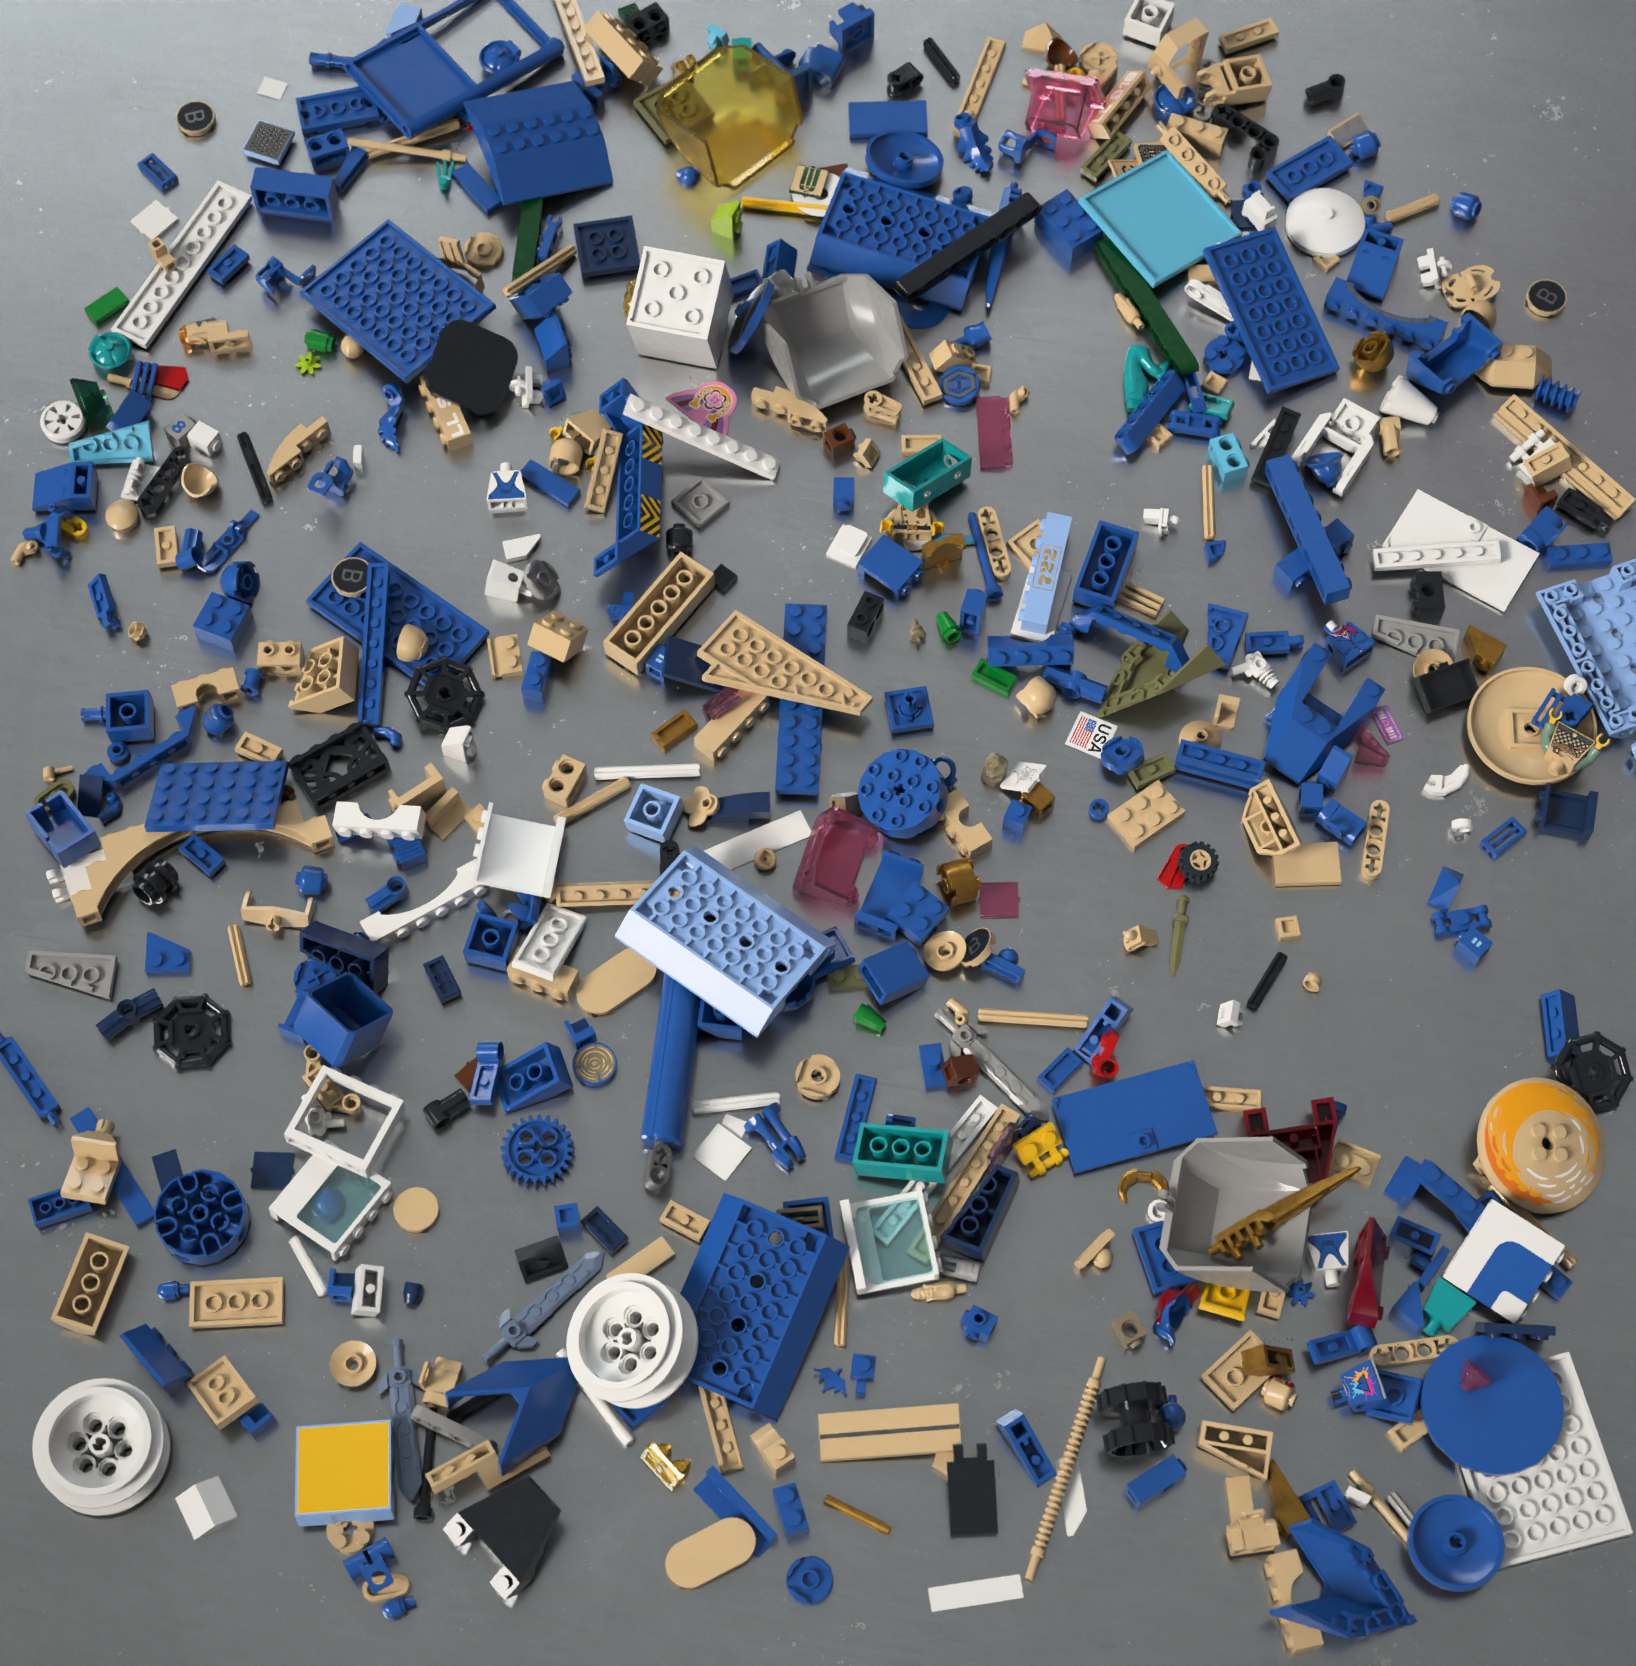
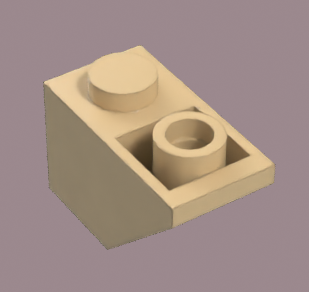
M944 340L929 353L935 370L945 372L957 365L972 367V363L978 364L975 352L970 346Z

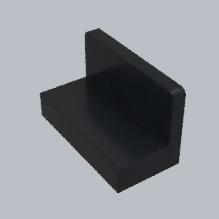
M558 1235L515 1250L524 1281L568 1267Z

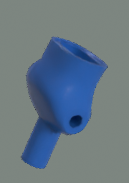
M984 321L979 324L965 327L964 336L952 342L962 345L968 344L971 348H978L992 339Z

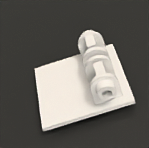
M140 457L133 460L120 498L137 501L160 467L146 465L144 459ZM172 469L166 470L165 475L170 476ZM161 484L156 485L153 490L160 492L164 489V486Z

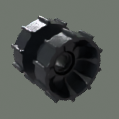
M1161 1382L1123 1383L1103 1389L1104 1391L1096 1395L1098 1412H1102L1103 1417H1120L1121 1427L1112 1429L1106 1435H1102L1105 1453H1109L1110 1457L1128 1458L1150 1455L1151 1453L1167 1450L1171 1445H1175L1173 1427H1169L1168 1422H1151L1150 1412L1159 1410L1162 1406L1168 1404L1166 1387L1162 1386Z

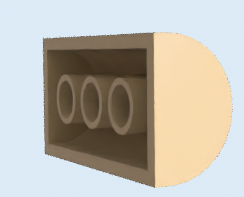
M86 1232L51 1316L52 1321L81 1334L95 1335L129 1253L130 1246Z

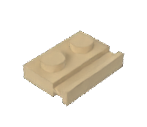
M518 635L496 637V639L487 638L493 679H496V677L505 678L523 675Z
M1338 1138L1332 1153L1330 1172L1337 1174L1359 1166L1362 1169L1352 1176L1350 1180L1369 1187L1381 1155Z

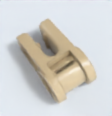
M875 390L865 394L863 409L866 415L897 424L901 417V403Z

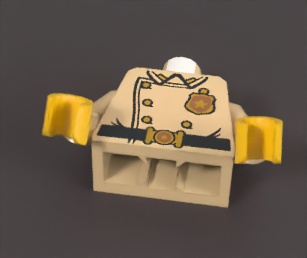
M898 503L897 509H893L885 520L881 521L879 532L889 531V534H892L893 541H930L931 537L935 536V533L940 532L944 535V523L940 522L935 513L928 509L927 503L913 512Z

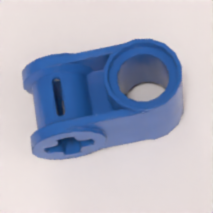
M1574 693L1563 709L1562 717L1558 722L1560 721L1576 730L1582 720L1587 717L1594 704Z

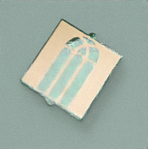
M797 164L789 193L821 199L829 170Z

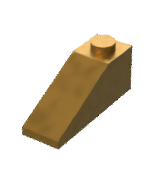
M1271 1459L1269 1461L1267 1477L1272 1518L1276 1521L1278 1534H1282L1287 1539L1292 1536L1289 1530L1290 1525L1311 1519L1274 1459Z

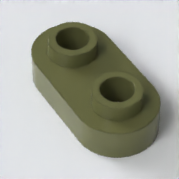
M67 779L58 780L35 797L34 805L40 802L45 805V799L61 789L63 791L67 790V797L70 800L73 799L75 788L72 782ZM45 807L47 814H51L49 808Z

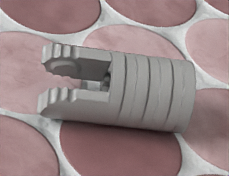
M940 1253L942 1261L957 1263L955 1271L942 1268L943 1272H939L940 1275L973 1282L978 1281L981 1262Z

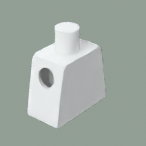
M493 559L487 576L484 595L513 602L518 601L520 594L532 597V593L524 582V571Z

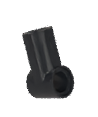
M1333 74L1327 81L1306 88L1305 93L1309 104L1315 105L1328 99H1340L1344 92L1345 78L1340 74Z
M460 1088L442 1100H434L427 1104L423 1109V1113L433 1128L438 1130L445 1127L452 1117L470 1107L471 1103Z

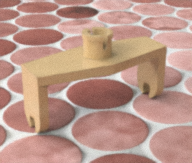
M246 891L241 906L242 920L264 924L270 931L273 930V926L275 927L274 931H278L280 927H307L310 925L315 908L314 897H309L304 913L275 906H251L253 899L252 891Z

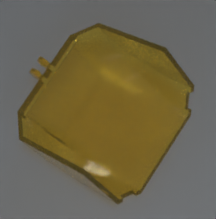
M744 44L716 47L698 62H696L692 54H689L686 58L690 68H687L683 60L678 62V69L682 74L658 91L656 112L664 130L684 158L714 186L719 188L727 187L731 190L738 189L791 148L795 143L793 137L798 125L802 126L804 121L793 75Z

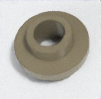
M1368 196L1362 200L1361 209L1365 215H1376L1380 211L1381 203L1378 198ZM1372 202L1375 206L1373 209H1368L1367 204Z

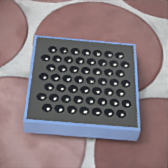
M258 120L242 149L243 154L279 165L295 137V132Z

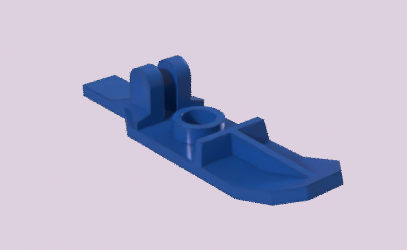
M251 509L240 521L232 520L227 530L216 542H213L212 547L203 555L204 561L198 565V568L205 573H214L247 538L248 528L260 515ZM226 540H232L230 543H226Z

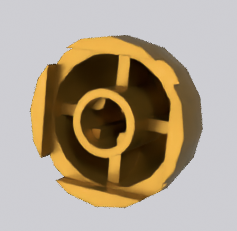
M1382 331L1369 333L1370 336L1366 339L1362 337L1353 348L1352 356L1354 361L1365 371L1378 372L1383 370L1391 363L1394 357L1393 343L1385 332Z

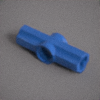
M1048 665L1043 674V678L1055 688L1061 689L1065 695L1071 698L1083 697L1101 704L1108 689L1107 685L1088 679L1084 673L1077 670L1068 672Z

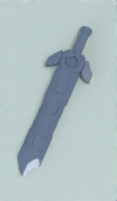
M604 1251L584 1253L551 1286L517 1314L513 1320H511L509 1309H506L501 1314L499 1324L502 1338L481 1355L482 1359L489 1364L508 1345L522 1349L530 1348L539 1342L538 1338L527 1335H530L576 1290H579L601 1270Z
M394 1339L391 1341L395 1368H391L388 1374L385 1373L378 1384V1395H382L391 1387L390 1400L392 1421L394 1423L398 1487L409 1500H413L422 1485L416 1422L410 1417L415 1408L412 1383L420 1387V1374L414 1369L411 1370L409 1367L404 1366L403 1340Z

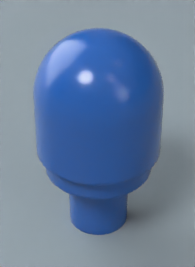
M165 1281L157 1288V1294L163 1300L180 1298L181 1294L190 1293V1284L180 1285L179 1281Z
M397 1596L387 1600L382 1606L384 1616L394 1619L404 1615L407 1612L406 1608L416 1605L414 1596L405 1599L402 1596Z

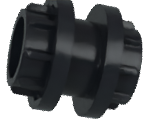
M158 859L156 862L149 861L144 866L145 872L140 871L133 877L132 890L138 899L147 905L161 904L166 899L165 891L172 893L177 888V881L179 880L178 873L174 867L168 862Z

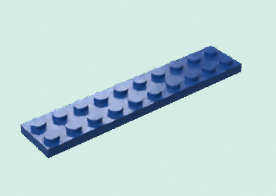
M785 603L783 640L825 666L827 605ZM780 698L775 794H819L822 707Z

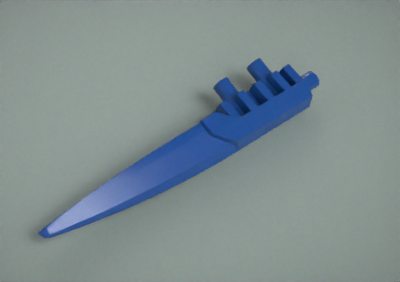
M1011 182L1010 187L1004 188L998 211L1022 195V189H1017L1018 184L1016 182ZM1011 234L990 248L986 283L987 307H991L1001 278L1011 241Z

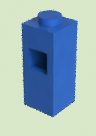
M1173 1454L1127 1483L1125 1491L1137 1509L1183 1481L1187 1475L1185 1472L1187 1468L1180 1458L1177 1459Z

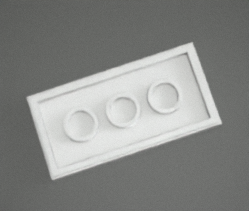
M1030 567L1029 572L1033 573L1035 567ZM1060 569L1045 635L1020 630L1022 622L1018 621L1020 610L1025 609L1026 603H1022L1025 590L1029 591L1030 585H1027L1026 580L1010 637L1034 643L1046 640L1050 635L1055 634L1072 572Z
M547 902L538 917V922L534 924L513 959L512 967L553 982L585 927L588 917L562 907H556V905Z

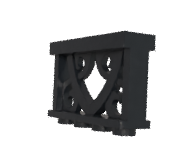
M363 721L350 724L344 731L331 735L328 740L321 744L313 745L307 752L294 756L288 762L290 772L308 797L315 811L390 769L387 757L381 751ZM362 737L365 739V745L359 751L357 750L359 748V741L356 744H351L350 742ZM369 747L376 754V757L373 759L365 754ZM332 755L352 757L347 765V774L342 776L336 772H325L326 765ZM355 762H356V765H361V766H359V767H357V768H355V769L352 768V766H353V764H354ZM312 765V769L306 771L310 774L316 773V776H303L301 770ZM328 777H334L336 779L331 783H328L330 780ZM316 781L318 790L312 793L306 783Z

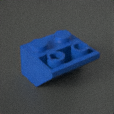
M556 312L551 313L534 329L536 342L547 373L570 367L569 359L572 358L571 344L568 335H565L563 319H558Z

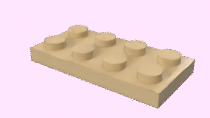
M283 1277L190 1282V1329L283 1324Z

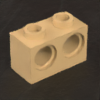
M563 754L560 760L555 761L550 778L547 777L543 782L544 798L568 808L587 775L586 764ZM568 769L573 770V772L569 774L563 773L565 770ZM557 787L563 788L561 791H554Z

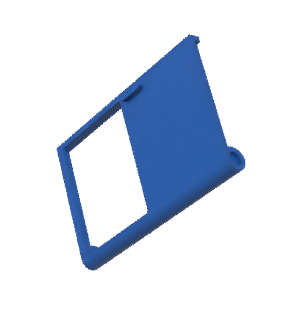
M457 0L343 63V67L348 75L397 128L411 140L464 110V101L487 97L561 56L564 53L563 42L556 37L550 38L514 0H499L543 48L476 84L425 30L478 1Z

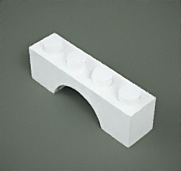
M337 802L332 826L339 835L344 837H350L351 835H360L364 838L381 836L384 839L398 837L412 841L415 838L422 839L426 814L421 806L400 805L391 816L381 820H373L364 816V812L358 803Z

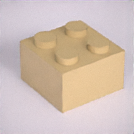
M551 611L534 622L527 645L561 662H566L582 651L589 628L583 626L577 620L565 617L561 612Z

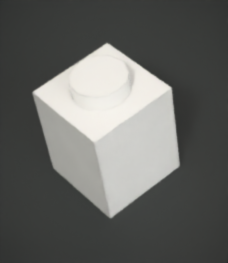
M198 421L187 435L190 446L209 457L214 452H217L222 445L219 431L201 421Z

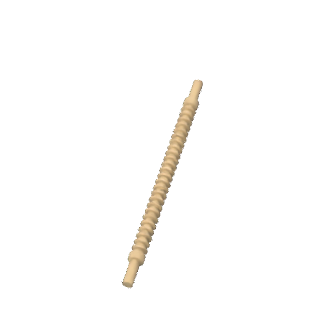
M1103 1357L1097 1358L1092 1377L1087 1380L1086 1386L1088 1388L1084 1390L1086 1395L1082 1396L1084 1401L1080 1402L1082 1407L1078 1408L1080 1413L1076 1414L1078 1419L1074 1420L1076 1425L1072 1426L1074 1431L1070 1433L1069 1445L1065 1446L1067 1451L1063 1452L1065 1457L1061 1458L1063 1463L1059 1465L1061 1470L1057 1471L1059 1476L1055 1477L1057 1482L1053 1483L1055 1488L1051 1489L1053 1495L1049 1496L1048 1508L1044 1509L1046 1514L1042 1515L1044 1521L1040 1522L1042 1527L1038 1528L1040 1533L1036 1534L1038 1539L1034 1541L1036 1545L1030 1551L1032 1557L1025 1575L1027 1580L1034 1581L1040 1560L1045 1557L1046 1550L1044 1548L1048 1547L1046 1542L1050 1541L1048 1535L1052 1534L1050 1530L1054 1528L1052 1523L1056 1522L1055 1516L1059 1514L1057 1509L1061 1508L1059 1503L1063 1502L1061 1496H1065L1063 1490L1067 1489L1065 1484L1069 1483L1067 1478L1071 1477L1069 1473L1073 1471L1071 1466L1075 1464L1074 1459L1078 1457L1076 1452L1080 1451L1078 1446L1082 1445L1080 1440L1084 1439L1082 1434L1086 1433L1084 1427L1088 1426L1086 1421L1090 1420L1088 1415L1092 1414L1090 1409L1094 1408L1092 1403L1096 1402L1094 1398L1098 1394L1096 1391L1100 1390L1102 1385L1100 1379L1107 1361Z

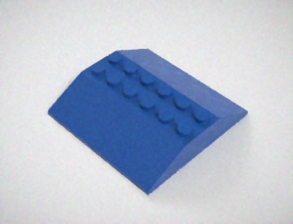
M574 81L464 101V107L503 206L613 184L614 181L604 135L591 103Z

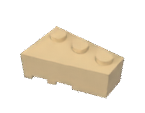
M1204 1420L1200 1422L1198 1447L1262 1481L1267 1480L1273 1432Z

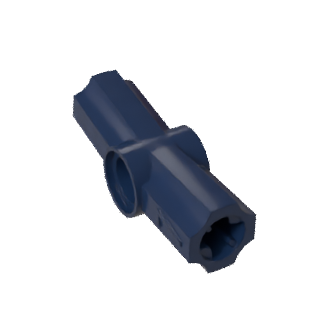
M153 988L131 1000L125 999L120 1001L117 1009L95 1026L104 1038L109 1041L127 1026L137 1024L141 1017L164 1005ZM127 1010H133L130 1015H124Z

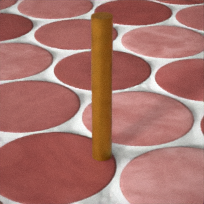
M828 1494L824 1500L825 1504L886 1534L889 1533L892 1527Z

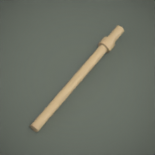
M351 137L348 139V145L440 158L442 161L446 160L447 162H450V160L466 162L467 154L454 153L447 149L440 151Z
M1355 1468L1348 1475L1359 1486V1491L1371 1496L1370 1501L1407 1543L1408 1530L1375 1492L1376 1488L1372 1483H1368Z

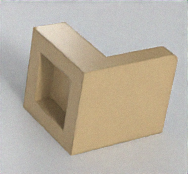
M1219 694L1213 719L1214 726L1231 730L1234 728L1240 698Z

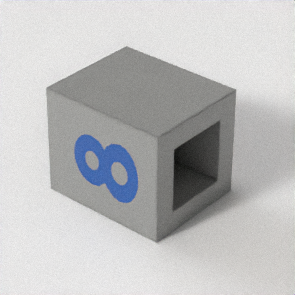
M181 412L164 428L167 439L177 447H186L190 444L187 435L197 422L191 416L187 417Z

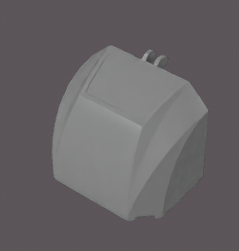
M809 271L805 273L808 287L803 288L799 275L795 276L794 280L797 291L769 302L759 322V326L772 360L796 399L803 400L818 409L893 382L897 377L896 373L902 362L906 361L909 356L897 302L868 274H840L815 284L813 276Z
M1275 1137L1197 1138L1174 1160L1169 1191L1164 1189L1158 1190L1157 1196L1167 1199V1204L1158 1202L1155 1207L1158 1211L1165 1212L1160 1250L1176 1271L1188 1277L1242 1290L1288 1293L1290 1291L1289 1286L1294 1281H1299L1302 1278L1313 1205L1280 1224L1281 1226L1268 1230L1267 1233L1269 1235L1266 1237L1261 1235L1260 1239L1264 1244L1262 1249L1256 1250L1252 1242L1248 1243L1249 1247L1239 1248L1244 1256V1259L1240 1262H1236L1232 1254H1230L1231 1257L1226 1259L1222 1251L1211 1256L1207 1248L1217 1243L1214 1236L1257 1210H1262L1278 1200L1311 1185L1305 1170L1309 1167L1307 1160Z

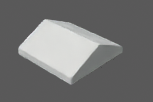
M219 1476L194 1484L175 1498L195 1541L239 1518Z

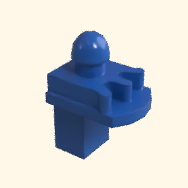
M623 592L622 604L608 605L607 613L613 617L612 621H618L619 623L632 609L635 601L634 592Z

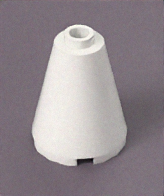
M1398 375L1392 383L1393 387L1386 393L1381 403L1380 412L1429 425L1430 422L1434 423L1439 415V412H1437L1438 407L1408 380Z

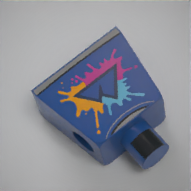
M1374 1358L1342 1373L1340 1379L1343 1388L1331 1391L1335 1405L1348 1401L1353 1412L1391 1406Z

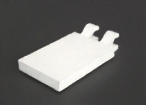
M103 849L86 854L66 868L60 865V870L52 869L46 872L50 885L64 880L67 888L52 890L56 904L71 899L70 895H74L80 890L92 889L85 866L95 861L106 860ZM133 871L127 875L117 889L134 883Z

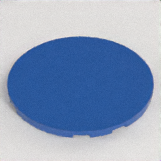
M1472 1336L1447 1347L1438 1355L1428 1369L1420 1398L1423 1422L1435 1445L1457 1465L1466 1470L1469 1469L1482 1473V1475H1512L1537 1464L1555 1444L1563 1422V1398L1551 1369L1534 1351L1517 1341L1505 1337Z

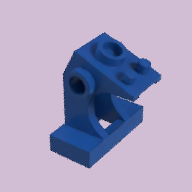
M602 55L599 57L600 66L605 76V83L601 86L596 87L593 85L586 87L583 76L578 71L571 75L572 81L575 82L588 101L597 110L604 106L603 96L613 88L618 87L623 78L618 72L620 68L613 61L609 63L610 58L608 56L604 58Z

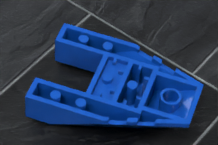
M1316 642L1306 650L1275 700V710L1272 715L1270 733L1267 737L1263 761H1266V763L1298 784L1324 764L1334 745L1343 750L1350 744L1386 690L1370 678H1367L1359 686L1342 715L1319 701L1308 692L1332 653Z

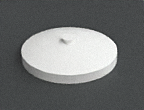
M1329 188L1311 189L1297 196L1290 203L1285 216V230L1291 242L1301 251L1312 256L1321 255L1322 258H1332L1333 255L1341 256L1353 250L1361 241L1365 229L1364 213L1359 204L1349 195Z

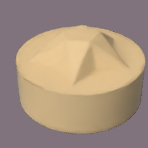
M762 848L754 855V864L760 870H769L776 864V854L769 848Z

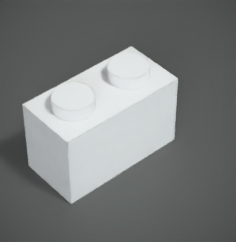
M361 1264L356 1268L351 1315L375 1317L380 1313L384 1274L383 1266Z

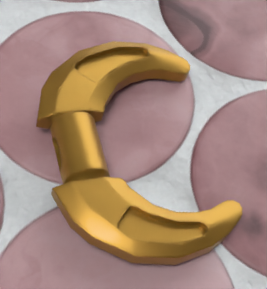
M1137 1169L1129 1170L1120 1179L1118 1186L1119 1195L1125 1203L1128 1201L1127 1189L1130 1185L1136 1183L1137 1180H1152V1184L1158 1190L1164 1189L1169 1191L1167 1180L1160 1172L1152 1170V1173L1137 1172Z

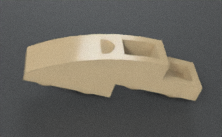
M778 386L775 387L774 392L756 387L753 388L751 393L752 404L756 407L770 409L778 414H787L788 422L797 427L802 426L814 432L823 433L828 430V419L813 405L796 399L791 391Z
M323 416L307 428L301 423L280 444L267 470L269 482L272 486L284 480L291 471L298 469L304 462L302 454L308 452L315 443L323 440L330 433L328 421Z

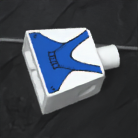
M509 462L501 463L500 471H493L491 473L487 494L489 511L528 509L521 471L513 470V465Z
M1348 1231L1308 1235L1305 1255L1313 1276H1325L1327 1287L1339 1286L1338 1274L1346 1273L1348 1269Z

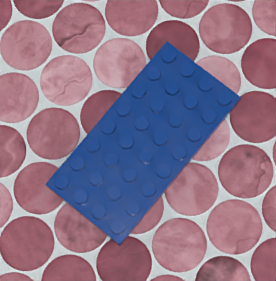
M1275 227L1216 244L1202 251L1267 394L1340 370V366Z
M359 542L344 558L357 557L365 560L367 563H389L391 565L385 659L411 678L417 665H424L441 658V656H446L450 660L463 664L489 636L488 629L362 542ZM331 572L306 599V603L363 643L366 591L358 597H346L339 594L333 586ZM407 623L421 628L429 638V646L425 656L411 662L401 661L397 657L398 639L403 627ZM441 667L427 673L430 676H435L441 672ZM447 667V672H450L452 674L456 672L455 670ZM421 677L419 683L425 687L427 681Z

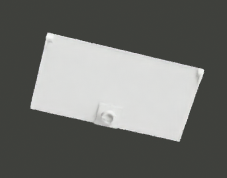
M1419 489L1382 545V548L1499 540L1500 563L1422 569L1426 571H1442V579L1502 612L1507 610L1508 605L1540 554Z

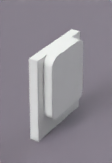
M842 524L826 552V556L856 568L872 541V537L858 528Z

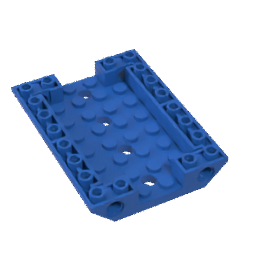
M847 167L842 171L818 230L809 264L841 274H868L880 286L894 290L895 283L901 277L995 213L917 188L908 189L880 180L875 175ZM851 208L854 212L845 213L843 210ZM889 220L891 221V224L884 225L881 223V221ZM925 231L929 233V236L922 237L919 233ZM981 255L918 298L962 311Z
M724 1193L680 1292L694 1312L699 1335L696 1358L685 1380L777 1420L851 1246L761 1206ZM775 1232L782 1235V1242L779 1245H772L769 1240L771 1234ZM757 1275L762 1276L764 1279L762 1287L753 1288L751 1285L752 1278ZM736 1319H743L745 1322V1328L740 1332H736L732 1328V1324ZM718 1362H723L726 1365V1372L721 1376L716 1375L713 1370L714 1365Z

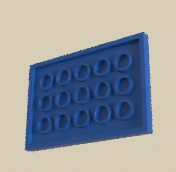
M288 761L162 763L144 825L146 832L275 830L289 769Z

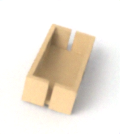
M596 11L583 29L629 79L650 86L664 69L659 64L660 60L654 54H650L647 51L648 47L643 42L637 41L636 34L632 30L624 27L625 22L617 16L614 18L608 12L604 14Z

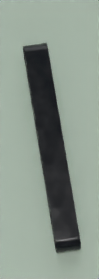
M1029 192L1024 193L905 274L895 283L894 290L907 303H911L1035 218L1041 212L1042 205Z

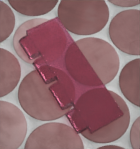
M1000 396L976 397L980 470L1002 469L1005 466L1012 465L1010 415L1008 414L1010 412L1009 399L1000 398Z

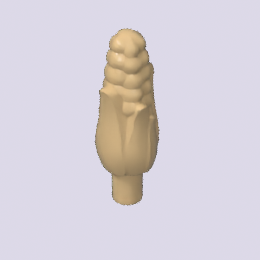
M1116 293L1114 296V300L1118 305L1116 308L1122 313L1128 323L1134 324L1138 330H1142L1145 324L1141 320L1139 310L1132 304L1130 298L1124 297L1121 293Z
M951 1281L923 1284V1287L913 1289L911 1296L913 1299H926L927 1302L946 1300L954 1297L955 1294L966 1293V1284L954 1285Z

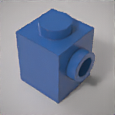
M973 1304L971 1310L966 1309L961 1318L963 1323L962 1331L973 1340L980 1339L987 1343L998 1322V1316Z

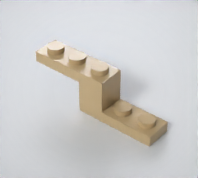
M486 1440L431 1470L425 1476L434 1493L437 1494L478 1471L484 1485L489 1490L551 1455L547 1447L543 1446L502 1477L499 1474L498 1468L499 1458L489 1440Z

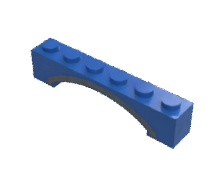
M1338 277L1335 278L1326 295L1324 306L1330 310L1340 312L1351 319H1357L1368 326L1381 329L1388 334L1403 338L1405 341L1420 345L1427 350H1432L1440 344L1448 322L1431 315L1428 318H1407L1385 312L1361 297L1354 289L1355 284Z

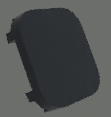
M461 319L451 321L438 334L439 337L428 368L424 372L423 380H425L426 387L434 398H441L474 412V415L483 416L491 414L499 409L504 402L518 361L517 349L507 338L469 321Z

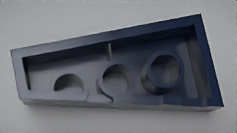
M318 921L312 922L300 931V951L322 965L326 963L333 969L334 973L338 975L345 972L354 973L376 994L388 985L389 947Z
M997 1164L979 1186L974 1196L970 1197L966 1202V1206L959 1215L957 1214L951 1221L952 1223L948 1229L944 1230L940 1235L942 1246L984 1262L1020 1183L1018 1172Z

